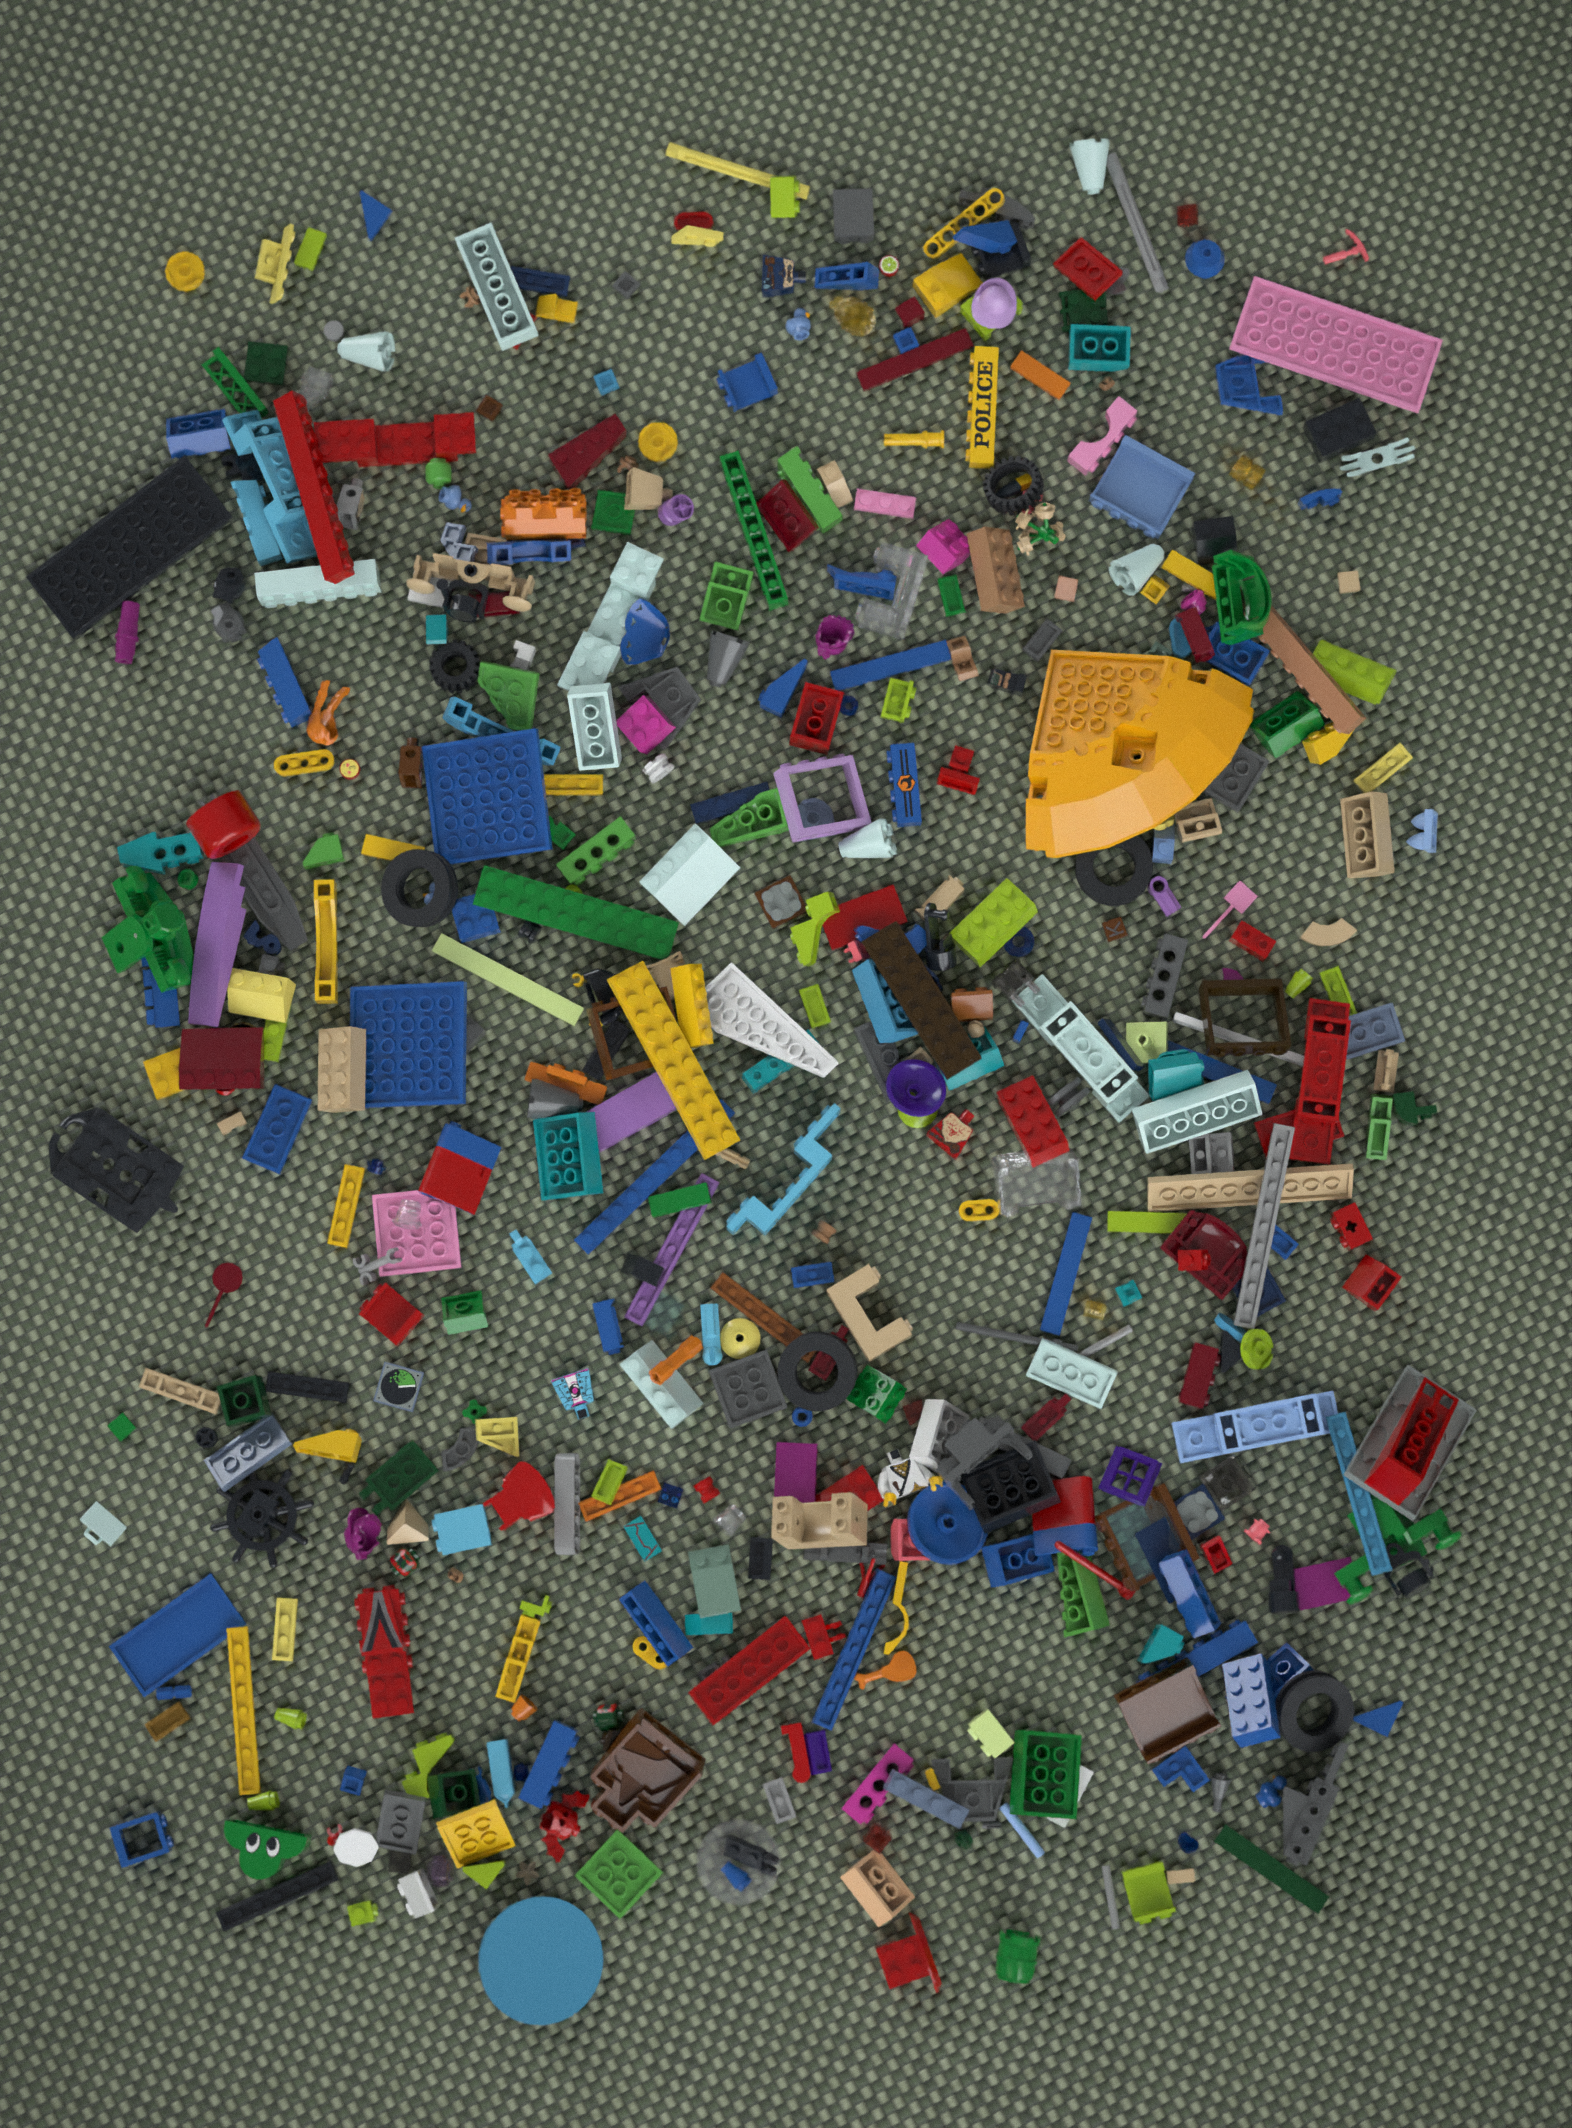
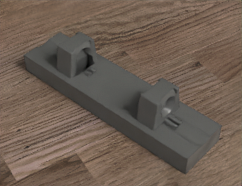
M867 1543V1545L805 1548L803 1560L870 1564L871 1559L875 1558L874 1564L886 1565L887 1544Z

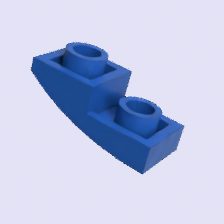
M1341 489L1316 491L1300 498L1298 505L1301 510L1308 508V510L1318 505V501L1322 507L1326 505L1333 506L1340 501L1339 498L1342 491Z

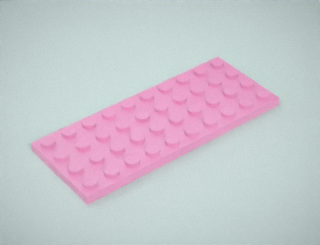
M1254 276L1229 349L1419 413L1443 340Z

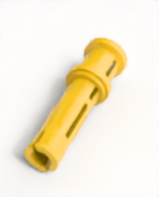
M924 430L918 434L884 433V446H922L924 448L940 446L944 448V430L940 432Z

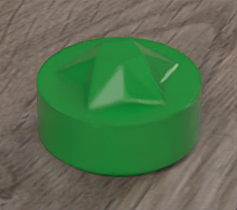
M191 869L182 870L177 878L178 885L186 890L193 889L198 883L197 873Z

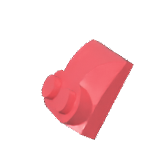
M894 1519L890 1529L891 1554L894 1560H930L912 1542L908 1531L907 1519Z

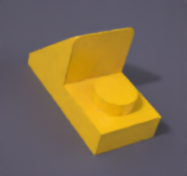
M558 294L539 296L535 316L575 323L578 302L558 299Z

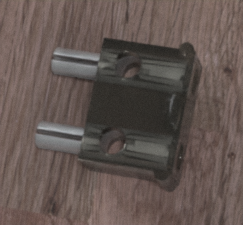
M1016 959L992 980L994 989H998L1009 1002L1013 1000L1019 1007H1022L1025 1002L1018 994L1025 988L1029 987L1035 994L1040 991V988L1034 983L1033 976L1021 964L1020 959Z

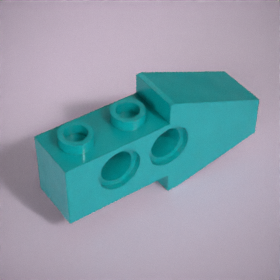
M151 832L117 847L119 860L123 867L137 865L143 871L163 875L166 874L164 866L175 868L180 866L179 863L195 864L200 859H204L203 851L192 833L159 839V835L156 832ZM179 847H186L183 855H176V850ZM159 851H166L163 859L156 858Z
M807 1029L806 1032L818 1043L810 1030ZM768 1055L744 1072L741 1078L754 1094L784 1072L792 1069L795 1065Z

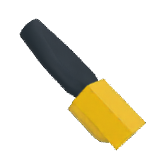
M1026 473L1016 478V481H1011L1004 485L995 494L1002 499L1011 497L1020 491L1028 489L1032 483V478Z

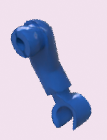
M478 1766L479 1774L476 1775L480 1805L490 1802L491 1790L486 1780L482 1778V1767Z

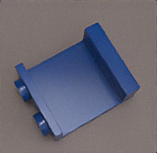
M762 353L755 355L754 361L723 373L722 369L718 370L717 384L720 390L724 389L726 393L724 400L728 407H732L733 412L778 394L777 386Z

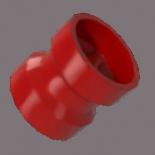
M711 1476L693 1486L696 1492L700 1493V1499L703 1504L721 1494L719 1489L713 1485L714 1481Z

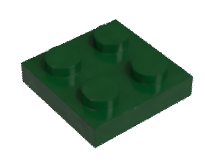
M248 341L244 380L251 383L284 386L288 345Z

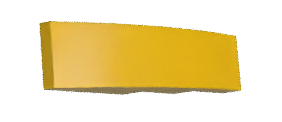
M521 1614L495 1697L513 1703L516 1702L541 1619Z

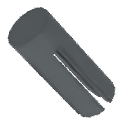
M982 1821V1829L1001 1828L1000 1821Z

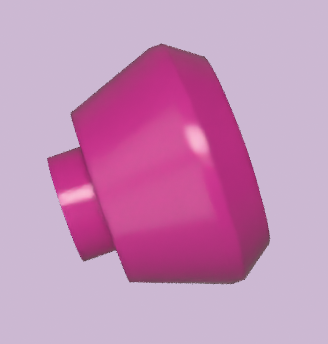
M1199 589L1192 591L1182 600L1181 609L1186 611L1196 606L1200 615L1206 610L1205 605L1207 601L1204 592Z

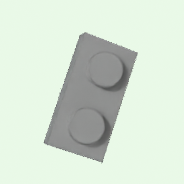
M780 1777L764 1783L763 1787L776 1824L795 1818L796 1814L783 1778Z

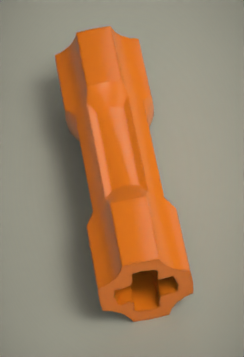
M692 1335L687 1338L666 1360L659 1362L649 1371L650 1379L659 1385L668 1380L676 1369L703 1349L699 1338Z

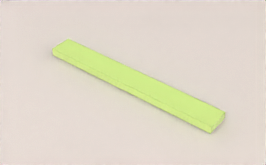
M442 933L432 949L433 953L574 1027L584 1011L583 1007Z

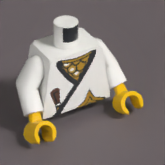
M897 1449L887 1453L891 1465L882 1469L877 1485L884 1499L883 1505L888 1507V1502H893L895 1506L896 1499L921 1491L928 1487V1484H930L932 1491H936L935 1484L943 1487L941 1477L935 1476L929 1469L914 1459L902 1460Z

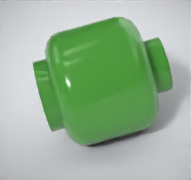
M434 458L425 466L426 482L433 485L434 489H441L452 481L451 465L446 462V459Z

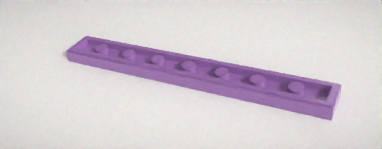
M701 1173L695 1185L707 1182L712 1198L719 1182ZM708 1204L680 1212L653 1262L665 1268L657 1287L642 1282L624 1318L643 1327Z

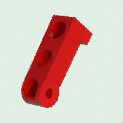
M798 1722L782 1725V1735L789 1734L794 1761L792 1776L796 1782L804 1783L810 1778V1767L802 1724Z

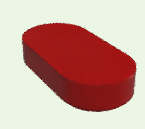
M682 212L676 215L674 227L677 231H680L687 225L711 230L714 222L713 217L708 212Z

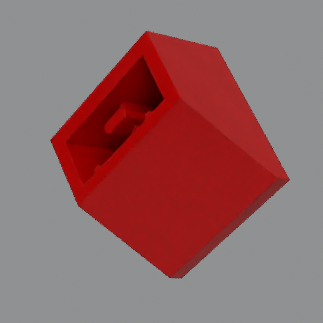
M1365 1255L1341 1288L1376 1312L1402 1277L1385 1264Z

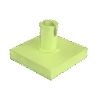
M1168 1022L1126 1023V1042L1142 1064H1148L1149 1059H1156L1160 1054L1168 1052Z

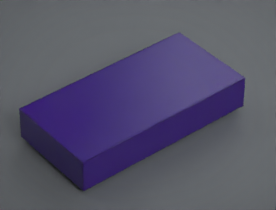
M825 1730L805 1733L804 1740L811 1775L831 1772L832 1766Z

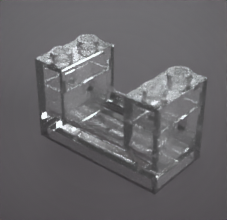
M882 542L880 548L876 547L873 564H876L875 571L890 570L894 572L893 575L900 578L892 606L864 598L863 604L859 603L856 620H858V627L904 640L926 571L928 555Z

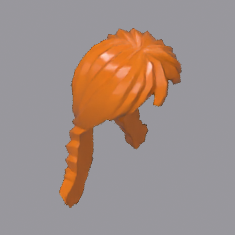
M330 680L322 681L320 684V690L316 696V702L308 719L306 729L312 741L323 745L333 744L338 738L334 711L341 700L350 693L349 687H342L331 699V702L327 704V708L321 711V707L328 694Z

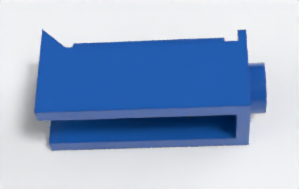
M615 1298L592 1304L604 1353L608 1352L609 1355L621 1353L620 1349L624 1348V1345H620L623 1343L615 1307L612 1306L616 1300Z

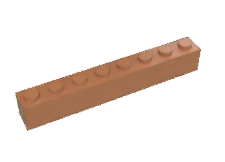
M1271 605L1269 619L1263 627L1264 634L1258 636L1264 644H1269L1272 648L1270 652L1277 659L1280 658L1284 662L1282 665L1284 669L1290 674L1293 673L1296 677L1295 682L1302 689L1305 688L1309 692L1307 694L1309 699L1313 703L1320 705L1321 713L1326 718L1330 717L1334 722L1332 725L1335 730L1340 734H1350L1366 719L1365 715Z

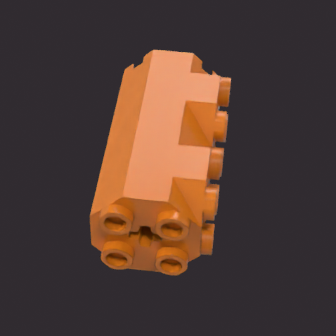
M554 488L549 490V494L546 496L542 495L539 489H531L530 491L513 489L509 491V495L505 496V499H501V535L506 540L587 538V526H585L587 521L586 499L579 488H572L570 490Z

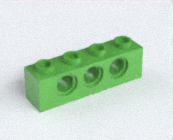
M620 816L558 862L556 867L569 885L579 886L586 880L585 877L588 874L598 872L604 862L614 860L620 850L623 848L625 850L629 849L635 843V834ZM617 837L619 839L618 844L614 846L609 845V838ZM595 849L603 851V854L598 858L592 856V851ZM579 861H584L587 864L582 870L575 867Z

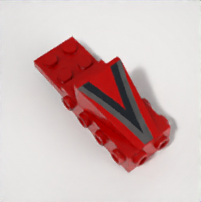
M395 1585L382 1586L383 1591H375L374 1588L362 1589V1593L357 1594L358 1598L354 1599L355 1610L359 1611L360 1619H357L358 1632L362 1631V1640H359L360 1652L362 1657H365V1661H362V1671L368 1677L373 1719L415 1713L410 1677V1667H413L412 1654H408V1646H411L410 1635L406 1634L405 1628L408 1625L407 1613L403 1611V1605L406 1604L405 1593L401 1592L400 1588L395 1589Z

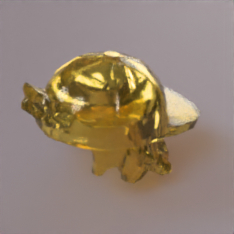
M853 296L834 297V300L829 302V308L834 310L835 320L842 329L849 332L852 336H865L874 328L876 323L875 314L873 313V308L868 306L867 302H862Z

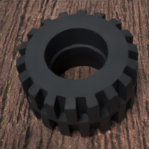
M453 639V642L449 643L447 640L446 644L443 646L439 644L437 646L438 649L436 651L433 650L432 658L429 660V668L436 685L440 686L443 691L448 690L452 694H454V691H457L460 694L462 690L466 689L467 692L470 690V686L474 687L477 684L480 660L476 650L470 644L467 645L465 641L461 640V642H458L457 639ZM454 657L464 659L467 662L466 670L459 676L447 675L444 672V665L449 659Z

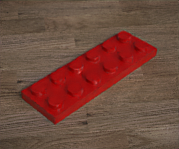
M784 1616L691 1689L688 1694L711 1725L714 1726L811 1648L789 1619Z

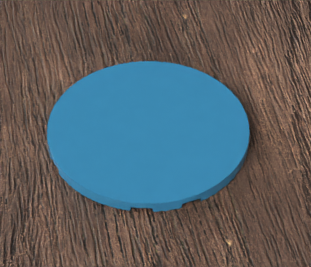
M547 1896L527 1898L505 1908L487 1928L478 1956V1970L482 1986L489 1999L508 2017L530 2025L557 2023L577 2013L594 1994L603 1969L602 1944L591 1920L576 1906L564 1900Z

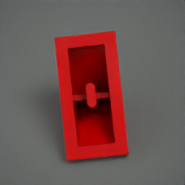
M1220 1535L1199 1545L1214 1574L1232 1565Z

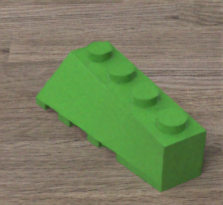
M1057 1553L1059 1580L1062 1581L1063 1586L1060 1595L1061 1599H1064L1065 1611H1062V1619L1066 1622V1629L1063 1630L1064 1637L1110 1626L1096 1574L1064 1553ZM1083 1556L1093 1563L1091 1556Z

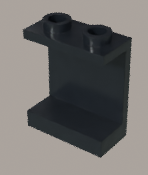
M1019 223L1011 225L1017 242L1011 246L1010 251L1004 254L1000 252L990 253L970 246L973 256H977L979 261L977 264L980 275H984L985 280L1031 265V256Z

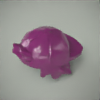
M835 615L824 617L823 621L819 624L815 636L818 655H822L823 659L826 660L830 658V655L842 653L855 634L853 623L850 620H846V617L841 618L840 615L837 617Z
M354 1508L349 1512L348 1526L344 1530L346 1546L355 1554L357 1560L367 1559V1555L379 1544L377 1537L381 1532L382 1526L378 1517L374 1514L370 1515L364 1508Z

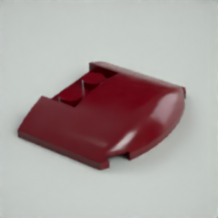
M1190 1210L1159 1247L1177 1264L1178 1250L1208 1249V1254L1211 1257L1209 1269L1186 1272L1220 1300L1226 1297L1243 1276L1248 1253L1245 1243L1232 1228L1210 1214L1195 1212V1210Z

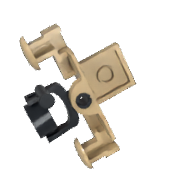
M468 533L465 544L474 545L478 548L474 562L433 553L435 563L423 561L421 555H417L413 567V578L406 580V585L414 592L431 594L435 591V587L430 583L431 577L440 578L436 586L441 590L444 598L442 604L444 611L458 621L470 623L475 622L478 615L479 618L484 619L489 590L485 585L480 584V581L483 579L489 581L488 586L490 588L510 591L509 596L503 598V604L512 610L526 612L532 608L531 603L526 599L528 594L532 595L535 581L532 575H529L528 579L515 577L510 566L487 563V543L507 542L506 539ZM457 590H471L480 593L482 599L479 603L472 597L453 595V592Z

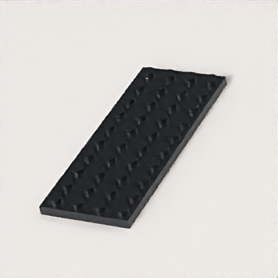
M184 455L27 575L26 578L71 637L76 640L122 605V602L130 599L234 518Z

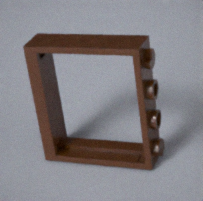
M657 984L659 991L661 992L666 1004L668 1005L672 1015L676 1020L667 986L660 988L659 984ZM616 997L610 998L611 1002L604 1004L603 1000L592 1003V1008L586 1009L606 1080L654 1067L650 1059H646L620 1068H613L598 1012L620 1006Z

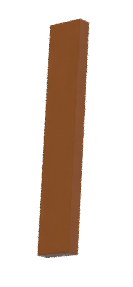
M724 1272L720 1274L710 1287L711 1290L786 1347L797 1337L803 1335L801 1331ZM817 1351L808 1352L801 1358L808 1363Z

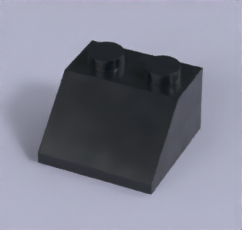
M1233 516L1193 521L1191 530L1196 560L1199 566L1216 564L1214 563L1213 556L1229 550L1237 552V538Z

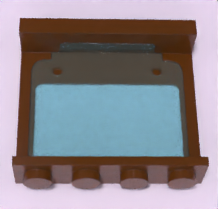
M1158 1483L1153 1486L1145 1506L1125 1500L1095 1515L1097 1520L1095 1522L1096 1526L1106 1539L1104 1541L1105 1546L1112 1552L1115 1558L1113 1559L1114 1565L1121 1571L1123 1575L1122 1582L1130 1591H1138L1140 1586L1156 1578L1135 1533L1164 1517L1169 1524V1549H1173V1552H1169V1555L1187 1549L1193 1562L1200 1558L1165 1483Z

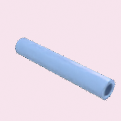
M1008 1802L1004 1803L999 1809L1038 1859L1045 1851L1017 1815L1009 1814L1010 1805Z

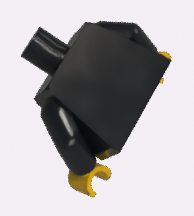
M597 968L583 973L582 976L578 973L572 975L573 979L580 977V981L573 985L576 987L584 985L591 1006L592 1003L602 1000L604 1004L611 1002L610 998L616 997L607 982V979L616 975L611 971ZM618 1006L598 1012L601 1027L618 1019L623 1012L622 1007Z

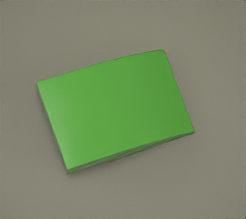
M715 562L700 621L739 630L755 572Z

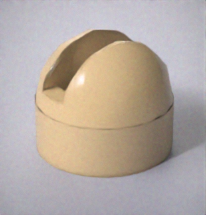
M973 1020L968 1024L967 1028L970 1037L977 1038L984 1034L985 1029L980 1021Z

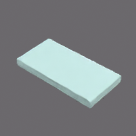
M1042 1338L1026 1376L1101 1409L1118 1371Z

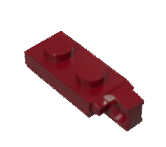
M841 1325L837 1334L833 1331L831 1334L847 1343L848 1340L844 1337L849 1328ZM819 1351L808 1371L826 1381L836 1362L827 1353Z
M1066 1393L1059 1400L1056 1397L1052 1400L1050 1399L1020 1428L1032 1441H1037L1065 1415L1064 1413L1067 1409L1064 1406L1072 1399Z

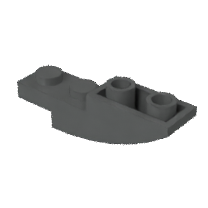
M982 187L980 194L960 190L958 204L968 208L990 189ZM994 193L991 196L992 203H998L1001 199L999 193ZM1006 195L1005 203L996 211L995 220L998 221L1009 220V223L1012 224L1019 223L1020 228L1023 229L1034 228L1036 219L1023 205ZM984 206L977 207L978 209H981V211L985 212Z

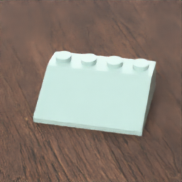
M694 824L639 882L685 926L730 880L740 867L697 824Z

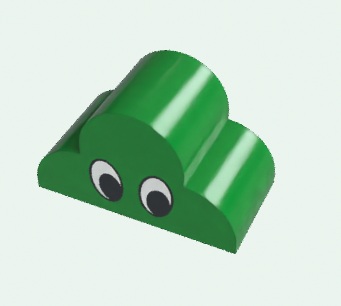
M228 1819L224 1823L226 1840L232 1847L240 1850L239 1864L242 1871L248 1877L256 1880L266 1879L278 1873L284 1866L286 1859L293 1858L308 1848L312 1835L236 1819Z

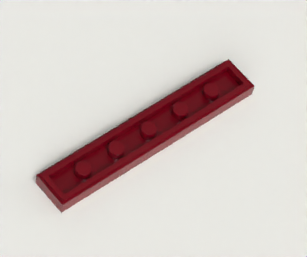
M964 328L856 372V376L863 392L971 349L974 345L967 329Z

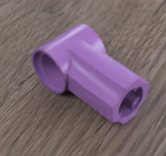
M1157 876L1149 882L1148 892L1154 897L1166 917L1182 908L1168 887L1165 878ZM1153 883H1161L1163 886L1162 891H1155Z

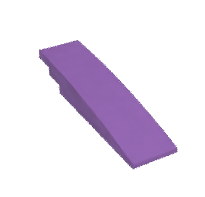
M211 862L202 903L193 961L188 1023L192 1025L218 1027L246 913V909L241 908L245 887L240 886L244 868L241 864Z
M656 1072L587 1112H595L600 1153L668 1116L669 1113L677 1109Z

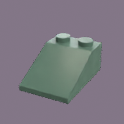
M729 1544L688 1552L700 1618L741 1611Z

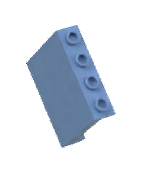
M1125 435L1094 492L1091 493L1089 501L1096 509H1104L1109 512L1108 514L1111 517L1126 521L1129 527L1133 529L1139 528L1144 531L1143 533L1147 537L1159 539L1191 484L1195 473Z

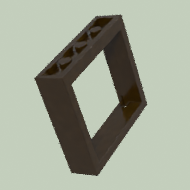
M1282 978L1202 980L1198 992L1207 1056L1223 1057L1225 1055H1234L1240 1057L1246 1054H1254L1255 1056L1274 1054L1279 1056L1288 1052L1291 1046ZM1273 995L1279 1041L1214 1042L1208 997Z

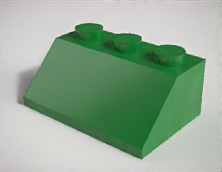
M1296 691L1254 719L1249 727L1265 750L1274 758H1277L1307 738L1310 733L1318 731L1325 724L1318 708L1300 692Z

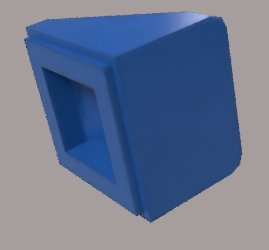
M347 1766L340 1790L360 1796L367 1771Z

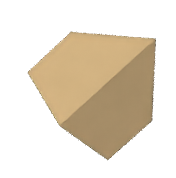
M407 1499L402 1503L387 1528V1545L429 1541V1525Z

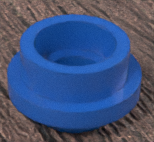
M797 1407L792 1413V1420L799 1427H805L812 1421L811 1411ZM800 1413H805L806 1419L801 1421L799 1420L798 1415Z

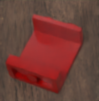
M384 1283V1285L379 1284L373 1291V1298L370 1301L366 1300L360 1306L361 1312L359 1315L398 1347L425 1315L387 1283Z

